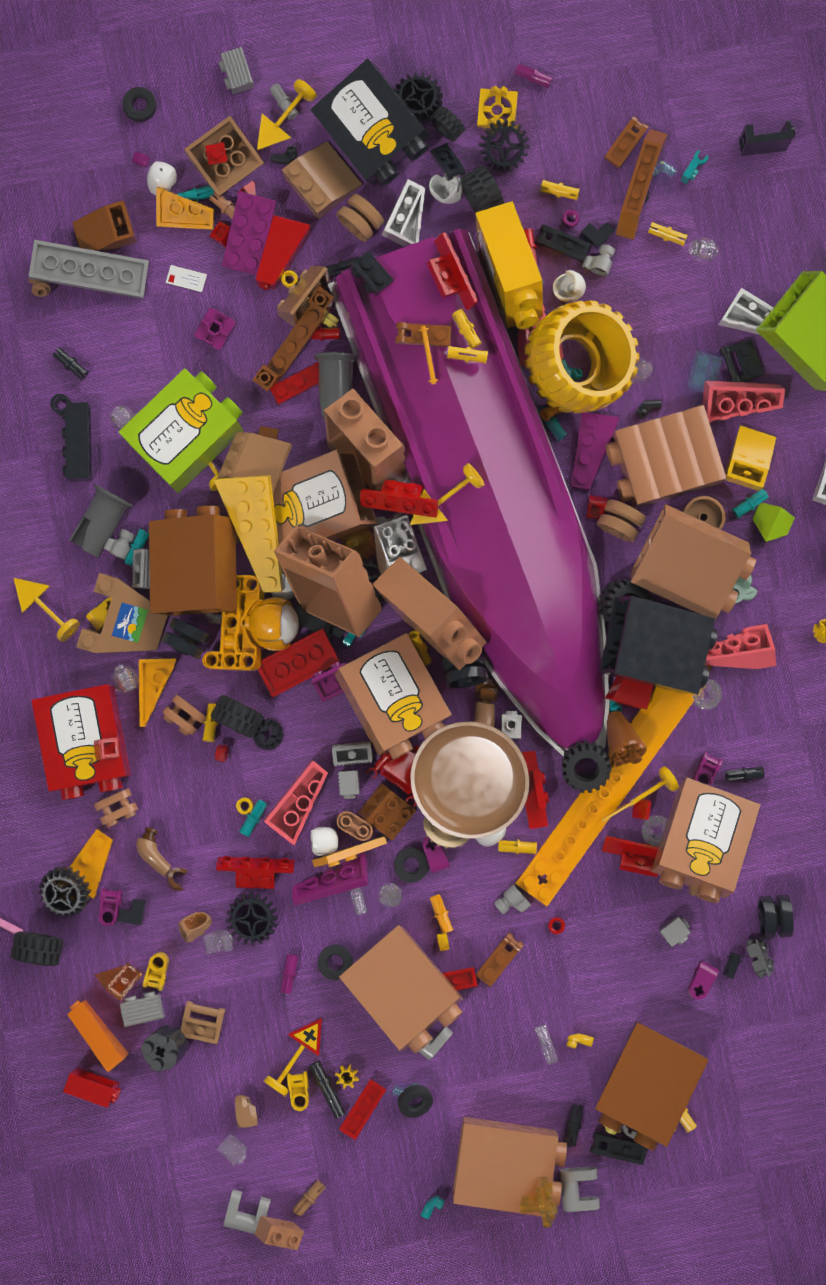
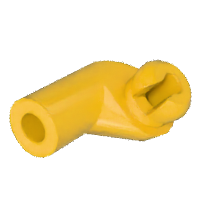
M581 1033L572 1034L567 1037L566 1045L574 1049L577 1047V1043L592 1047L594 1037Z

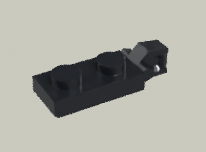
M298 605L296 613L299 618V625L313 632L324 628L328 638H331L332 634L342 638L344 631L336 628L333 624L302 611Z

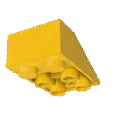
M740 425L725 470V480L760 491L768 474L776 437Z

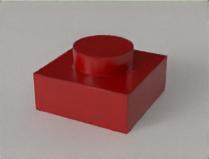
M224 142L205 146L209 166L228 162Z

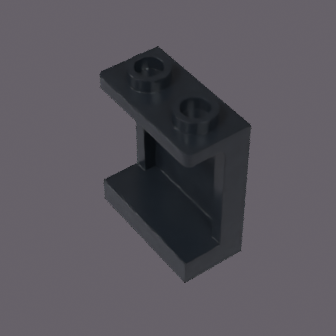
M791 120L785 122L780 132L754 135L753 124L745 125L739 136L741 156L786 151L795 137V128L791 126Z

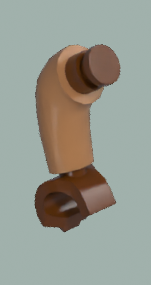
M488 679L475 688V699L481 701H476L474 722L494 727L495 706L490 702L497 701L498 684L494 683L492 679Z
M145 827L146 834H143L142 838H138L136 842L137 852L147 864L163 877H167L166 882L169 888L174 891H183L182 885L173 881V875L176 873L185 875L187 869L180 867L170 868L171 865L158 852V844L155 843V835H158L159 832Z

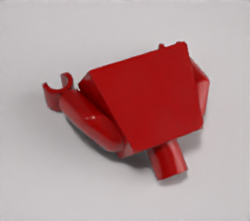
M417 745L411 751L394 760L389 752L384 753L375 763V767L369 768L366 772L368 774L371 770H374L376 774L372 779L377 778L381 774L407 794L412 793L406 797V803L408 799H414L411 787V768L419 749Z

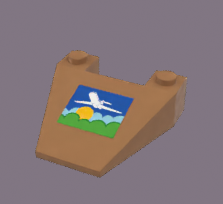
M99 573L93 592L112 597L102 632L82 627L76 648L93 653L157 650L168 615L151 614L150 600L119 578Z

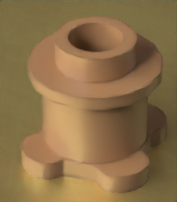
M28 278V282L33 284L31 290L35 296L44 297L50 293L49 284L51 282Z

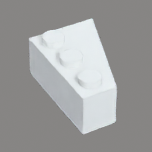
M409 179L407 180L381 234L382 236L404 247L419 242L425 193L424 187Z
M741 288L718 325L760 335L756 329L774 307Z

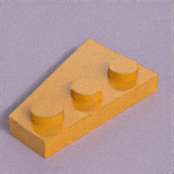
M156 188V227L214 229V209L164 189Z
M96 829L70 865V867H73V872L80 870L79 876H85L84 882H89L87 888L91 889L89 896L93 899L96 897L113 843V839L99 829Z

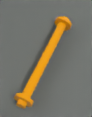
M421 326V329H419V331H422L428 369L430 374V380H428V382H431V384H436V381H438V379H435L431 352L426 331L429 330V328H426V326Z

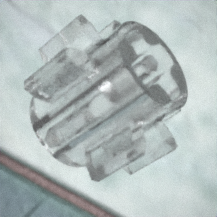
M394 883L391 885L386 884L379 891L381 896L379 901L387 908L391 906L396 907L402 901L401 893L403 890Z

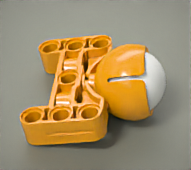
M236 575V580L239 582L237 587V611L222 612L220 652L210 651L205 653L202 662L206 668L214 670L256 671L261 666V647L272 651L287 649L298 633L299 618L289 600L280 597L264 600V592L256 576ZM256 580L257 587L252 590L251 584ZM236 618L237 624L232 628L231 621ZM213 656L216 657V663L214 665L211 664V658ZM233 656L235 662L230 666L229 659ZM252 657L253 664L249 667L247 660Z

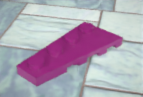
M588 412L581 413L571 481L572 488L590 490L606 452L605 445L610 442L620 417Z
M365 853L359 854V858L351 862L350 860L342 862L343 866L332 870V868L326 870L318 878L313 876L293 886L292 901L295 906L368 885L367 857Z

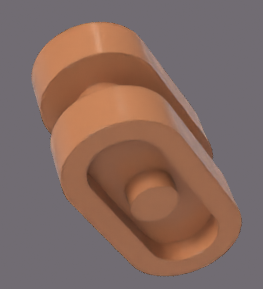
M176 694L172 699L175 706L172 709L167 706L162 712L165 715L163 718L170 724L175 722L180 726L178 730L184 735L188 736L190 734L193 736L197 731V728L193 726L195 722L203 723L207 717ZM181 709L191 715L188 720H185L178 714Z
M129 788L93 804L96 811L103 810L105 816L100 818L102 825L107 824L110 827L119 823L117 819L123 816L125 819L136 815L135 811L138 810L136 803L129 804L127 799L132 796ZM120 801L123 808L112 812L109 806Z
M344 811L338 815L337 825L341 830L360 841H366L372 836L373 827L366 820L350 811Z

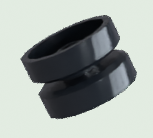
M173 617L169 627L178 632V635L165 632L161 641L172 646V649L199 660L203 650L195 645L194 642L206 645L211 635Z
M481 652L477 660L473 663L465 664L460 670L443 657V670L448 672L445 674L446 686L453 689L468 688L486 682L488 680L487 670L482 667L485 663L484 653Z
M769 895L759 896L758 922L763 939L774 938L776 933L781 938L792 937L794 920L789 895H777L775 900Z

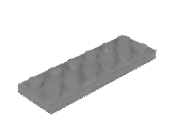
M34 240L29 279L143 299L149 261Z

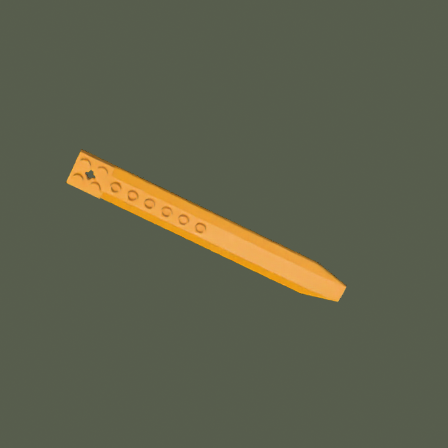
M707 666L710 673L712 666ZM658 687L655 688L651 694L647 710L640 709L630 723L646 745V752L642 756V761L637 764H623L620 767H613L612 762H610L609 780L606 779L605 786L601 785L598 791L592 789V793H588V790H584V793L580 792L515 884L545 906L549 905L609 820L607 819L602 822V819L618 808L699 694H684ZM538 875H547V883H542L540 885L538 883Z

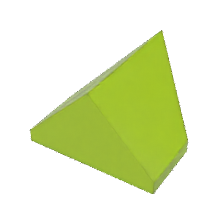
M761 503L758 505L752 520L765 541L768 542L788 535L795 517L782 507Z

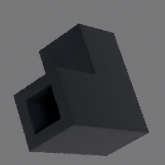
M589 223L581 231V235L598 250L614 234L615 230L608 223H605L599 230Z
M133 899L131 910L119 909L117 921L142 925L147 900Z

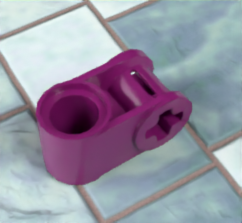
M705 751L700 758L692 779L698 781V777L703 775L706 778V785L710 786L723 760H718L708 755V752Z
M425 837L423 839V848L432 874L449 868L450 864L442 846H438L436 843L433 849L430 846L426 847L430 838Z
M102 888L99 921L102 925L112 926L118 922V913L122 903V890L117 892ZM107 912L113 914V921L110 923L104 919Z
M700 961L688 986L689 995L697 1000L704 999L714 983L719 969ZM700 986V990H702V993L696 994V992L694 991V987L698 988Z

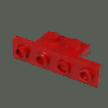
M443 232L434 240L440 257L430 259L426 264L442 298L459 294L465 309L470 310L478 303L476 294L472 290L467 275L464 273L460 260L452 247L451 240L446 232Z
M385 480L381 491L361 489L360 505L362 507L434 518L438 516V500L421 498L423 485Z
M534 750L521 752L529 774V792L525 803L529 829L547 827L548 821L545 808L546 803H549L547 791L544 792L543 784H546L544 772L540 773V769H538L536 752Z
M610 836L605 837L602 851L620 855L619 870L658 877V874L651 872L659 847Z
M223 856L218 857L216 870L235 871L236 888L274 889L275 873H294L295 860L288 858L270 859L268 857Z

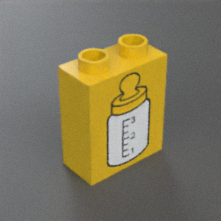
M513 201L476 212L478 251L506 328L517 326L518 329L530 328L538 323L539 318L543 317V283Z

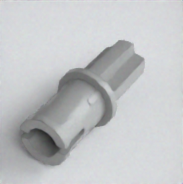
M277 83L272 85L270 92L278 102L277 106L281 107L285 112L291 105V98L285 94ZM293 108L287 116L288 120L294 119L299 113Z

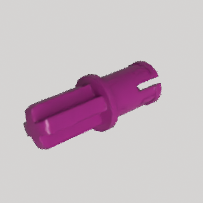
M518 64L515 70L516 75L530 80V83L534 82L546 88H549L553 78L538 72V69L533 70L522 64Z
M286 954L280 991L285 994H291L294 977L297 976L295 971L299 956Z

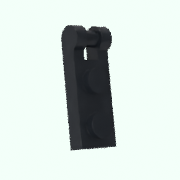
M448 144L430 150L431 157L443 172L447 181L452 180L457 175L462 176L466 174L462 163Z
M544 224L541 225L540 235L534 241L535 244L541 247H546L582 263L590 247V243ZM547 235L553 236L551 241L546 239Z
M598 1132L593 1133L592 1138L594 1142L593 1146H590L589 1152L644 1165L647 1148L634 1141ZM602 1141L607 1142L606 1149L600 1148Z

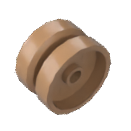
M353 194L347 200L348 207L342 206L336 213V217L356 238L367 242L373 236L372 229L378 230L384 224V219L367 200L358 194Z
M710 496L696 497L682 510V512L701 520L700 515H702V518L705 517L703 522L720 530L725 523L723 506Z
M609 499L604 508L607 514H602L596 525L619 539L634 543L638 535V531L635 528L642 527L646 517L638 510L622 502Z

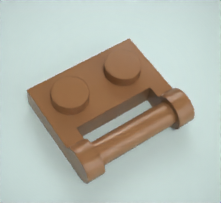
M187 1001L181 1032L186 1038L218 1044L226 1009H214ZM191 1012L217 1017L216 1023L190 1017Z

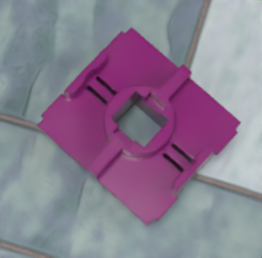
M209 308L194 336L217 350H221L236 322L219 311ZM214 325L219 326V330L216 333L211 331Z

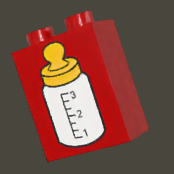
M105 684L31 699L49 792L60 791L61 799L68 800L85 796L83 788L85 785L98 783L100 793L123 788L121 778L131 776L113 685ZM117 738L119 757L96 760L94 741Z

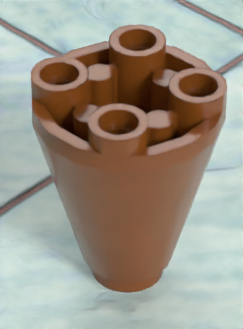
M620 711L610 713L607 716L608 756L613 767L641 762L642 756L646 752L645 743Z

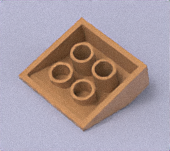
M231 116L184 149L185 155L218 197L264 164ZM224 142L228 162L209 166L205 146Z
M328 142L301 155L282 169L285 180L318 220L362 186V183Z
M310 266L308 270L305 269L299 277L301 280L297 285L294 284L290 288L289 296L286 300L282 299L278 304L277 313L279 317L293 327L296 325L309 307L310 303L308 301L318 286L324 290L328 288L330 281L326 267Z
M236 432L218 478L270 475L272 492H274L292 444L254 433Z

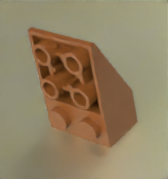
M124 200L105 205L72 222L79 247L83 249L107 252L137 243Z

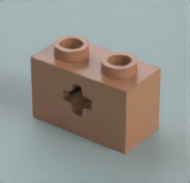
M261 1216L254 1235L264 1244L298 1250L304 1231L294 1222Z

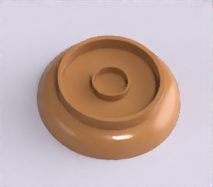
M458 722L435 731L419 747L411 768V787L419 809L437 828L457 837L483 838L504 830L521 813L529 792V774L520 749L505 733L484 723Z

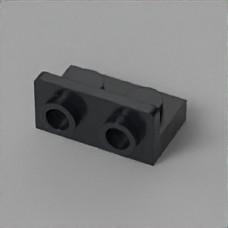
M369 250L356 261L350 262L352 268L350 272L356 279L360 278L364 282V289L369 294L373 293L375 297L394 282L393 278Z

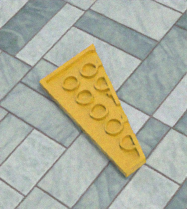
M271 476L214 479L263 592H282L284 590L282 568L274 553V550L279 546Z

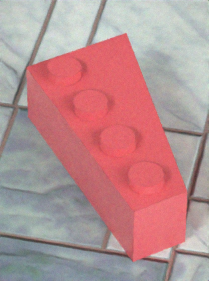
M705 381L702 405H704L709 423L720 419L726 420L735 416H745L755 412L760 413L783 408L785 388L780 384Z
M311 759L264 818V822L294 846L328 772Z

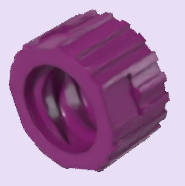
M134 152L132 163L148 167L150 157Z
M571 209L567 210L562 217L563 225L570 229L576 227L579 222V214ZM568 216H574L575 221L568 222L566 218Z

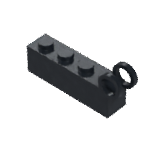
M56 394L52 397L50 405L65 420V427L62 428V437L65 439L62 454L63 458H66V465H63V476L69 482L92 481L91 406L88 402L72 403L64 394ZM62 400L66 401V407L58 410L57 404Z

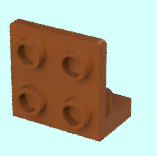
M381 783L358 811V814L389 839L394 840L416 810Z

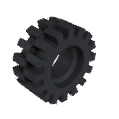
M440 106L430 117V121L436 127V130L440 131L441 135H444L451 142H455L465 131L461 120L457 119V116L452 114V111L446 107L444 108V106Z

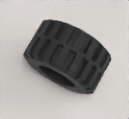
M483 166L477 167L460 178L464 195L475 213L504 204L502 193L495 179Z
M616 579L613 582H609L607 588L603 587L601 590L603 595H599L601 602L598 603V607H601V610H599L600 615H604L603 619L610 623L615 597H622L626 593L629 596L651 601V597L647 596L649 593L647 589L631 583V580Z
M226 695L220 696L210 715L213 720L248 738L255 736L264 718L261 713Z
M584 740V743L578 741L575 746L570 745L569 750L564 752V757H562L561 761L562 773L566 783L569 786L571 785L573 790L579 789L581 793H584V790H588V793H592V789L598 791L601 785L605 786L606 779L609 780L611 765L608 754L601 745L597 746L596 742L593 741L589 743L588 740ZM582 758H591L597 762L598 766L592 774L581 775L575 771V764Z
M19 931L14 935L10 957L29 964L56 966L60 962L64 941L59 937Z

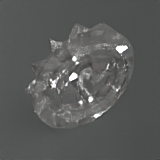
M708 679L705 687L700 689L699 694H693L692 698L695 705L699 708L710 710L719 704L722 690L716 681ZM703 689L706 691L710 690V692L708 693L710 699L706 697L703 698Z
M654 815L643 823L641 831L643 838L648 844L653 846L660 845L663 835L657 834L653 837L654 831L650 826L658 827L661 824L660 831L664 833L667 818Z

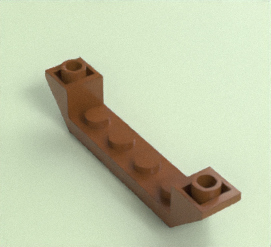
M650 129L643 141L621 209L616 236L631 240L635 239L640 223L641 211L660 153L663 152L668 137L666 133Z
M318 286L308 301L310 303L309 307L267 366L262 365L253 378L255 383L269 391L284 377L328 315L334 301L332 295Z

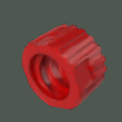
M218 744L215 752L216 761L226 762L229 746Z
M560 917L551 918L548 922L549 931L556 935L562 933L565 930L564 920ZM555 921H559L561 924L558 930L552 928V924Z

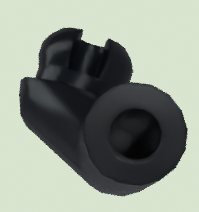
M288 146L283 155L272 154L271 163L288 165L297 157L296 147Z
M644 400L636 410L637 417L645 419L651 410L661 409V400Z

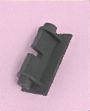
M761 935L755 941L754 939L747 940L746 947L750 958H758V960L752 961L755 974L759 978H763L767 973L768 977H770L774 973L775 967L773 960L768 957L766 941L762 940Z

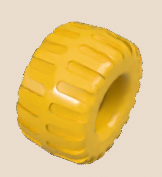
M588 300L560 306L536 324V328L529 334L528 340L530 342L525 346L524 352L525 355H528V359L524 361L525 370L529 369L531 376L528 377L531 385L535 384L538 389L535 391L540 398L545 397L547 399L546 403L553 408L559 407L560 411L566 413L597 411L623 396V393L631 387L633 383L631 380L636 377L638 368L635 367V364L639 362L640 356L635 350V347L638 346L637 338L632 337L630 331L633 329L629 323L625 324L622 321V314L618 311L612 312L611 307L607 304L598 305L597 301ZM564 340L579 342L589 353L591 371L583 382H574L562 365L559 345Z

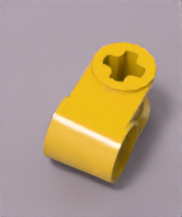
M112 597L105 599L86 615V618L98 632L103 629Z
M157 952L150 958L143 987L149 986L158 988L159 991L163 990L169 963L166 953ZM156 957L163 959V966L155 964L154 960Z
M304 1071L303 1074L295 1075L287 1073L291 1105L295 1110L302 1111L309 1104L307 1071ZM297 1096L305 1098L306 1102L303 1106L296 1104L295 1098Z

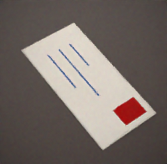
M171 265L166 283L202 292L207 274Z

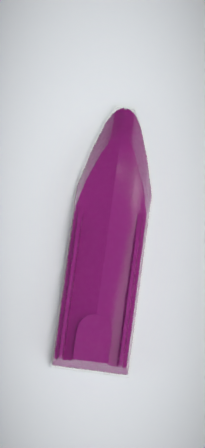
M458 228L447 234L478 300V303L470 310L465 309L459 294L442 298L426 264L430 259L440 257V253L434 243L436 239L434 236L375 258L394 280L390 286L376 297L373 293L369 294L364 289V282L360 278L356 279L350 272V268L342 271L334 282L328 284V288L334 297V304L352 352L358 356L356 362L375 413L405 446V479L403 482L423 485V490H426L431 499L439 500L467 478L463 472V466L467 463L473 466L484 481V486L481 488H476L469 482L438 506L448 521L418 524L444 595L462 611L487 642L482 647L485 666L501 689L540 736L563 757L564 752L569 750V746H575L578 741L580 743H584V740H588L589 743L593 741L596 742L597 746L601 745L604 749L607 735V716L609 715V700L605 698L609 691L608 675L599 673L606 634L603 615H600L599 612L601 607H598V603L601 602V599H599L601 594L597 564L470 233L466 229L460 230ZM463 309L470 323H473V329L482 342L473 350L488 351L486 364L473 361L466 363L465 360L447 358L449 347L429 346L435 379H438L436 384H431V382H428L430 374L425 347L422 345L395 343V336L398 333L396 323L451 326L450 346L467 349L470 346L464 336L460 334V329L452 317L454 312ZM406 331L405 336L411 337V331ZM458 353L460 355L477 357V355Z

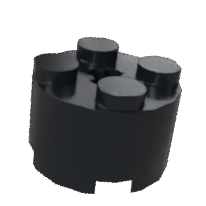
M169 1025L160 1026L145 1039L141 1046V1051L145 1061L151 1066L152 1070L164 1071L171 1069L184 1057L187 1040L178 1028L168 1027Z

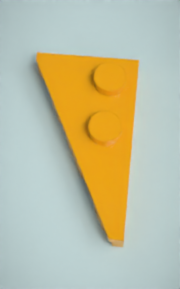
M176 658L139 659L140 727H146L175 667Z
M385 836L334 852L325 857L313 859L312 862L314 867L326 864L329 867L340 864L339 860L345 858V861L357 858L356 854L387 844Z

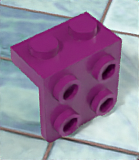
M339 661L331 665L329 671L324 673L321 670L313 674L314 678L311 679V682L322 703L343 693L335 674L346 663L341 664Z

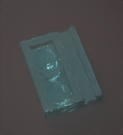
M696 351L686 388L704 392L705 381H717L723 357Z

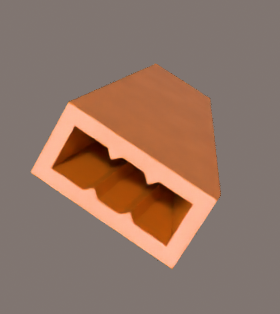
M78 1000L69 1007L71 1011L67 1014L107 1072L129 1055L86 1000L83 1002Z

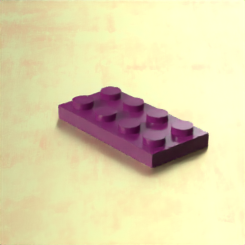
M239 191L222 267L257 275L276 206L275 200Z

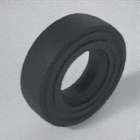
M134 87L124 95L122 106L128 118L135 122H145L155 114L157 103L151 91L144 87ZM137 98H143L147 102L146 108L142 111H136L132 107L133 101Z
M417 848L402 850L394 861V869L397 876L409 883L420 881L428 872L427 856ZM411 857L419 862V868L414 873H409L404 868L405 860Z
M340 945L326 947L318 957L319 971L330 980H340L339 976L353 965L350 952ZM332 955H338L343 960V965L338 970H332L328 966V959Z
M410 1086L399 1095L398 1107L400 1112L406 1117H419L430 1110L433 1105V1097L425 1086ZM418 1097L422 1098V1101L416 1105H408V1103L412 1099Z

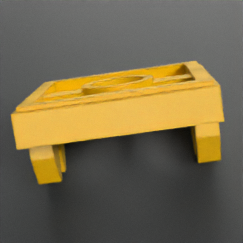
M493 86L491 89L480 88L477 127L490 128V123L497 127V120H500L501 125H503L504 120L500 117L504 114H510L507 119L508 126L512 120L515 121L518 92L508 91L504 86L500 89L497 86ZM496 96L495 103L491 106H484L489 98ZM501 97L509 101L511 108H506L501 104ZM498 105L503 109L500 115H495L492 112L494 106ZM484 112L490 113L494 118L487 119Z

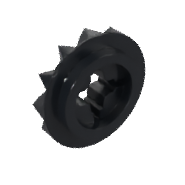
M262 720L253 737L254 742L261 749H275L283 740V729L274 720ZM271 726V733L276 738H269L265 743V736L260 732H267Z

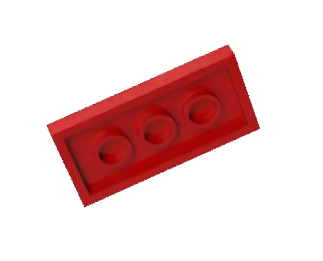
M324 628L291 644L287 649L280 650L262 659L258 671L272 698L312 678L313 674L321 670L326 671L330 669L331 665L340 660Z

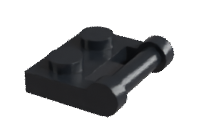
M752 339L719 349L731 377L730 382H745L764 375ZM732 352H735L742 376L737 374L730 354Z

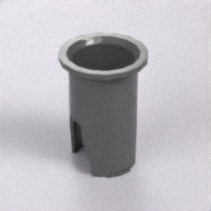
M326 352L314 355V359L319 362L318 389L323 419H325L324 410L353 389V363L358 360L357 355L339 352Z
M95 484L96 493L69 541L81 546L84 551L99 558L108 538H111L126 509L133 508L134 506Z

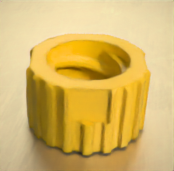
M287 270L281 276L282 284L287 289H290L294 284H298V276L293 271ZM287 276H292L294 281L288 284L285 279Z
M243 797L237 801L236 808L240 814L246 815L252 811L254 804L249 798ZM244 801L249 804L247 810L241 809V803Z
M437 934L439 950H449L447 934Z

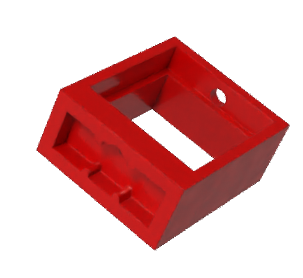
M76 1067L69 1073L63 1093L108 1108L118 1100L121 1089H119L120 1082Z

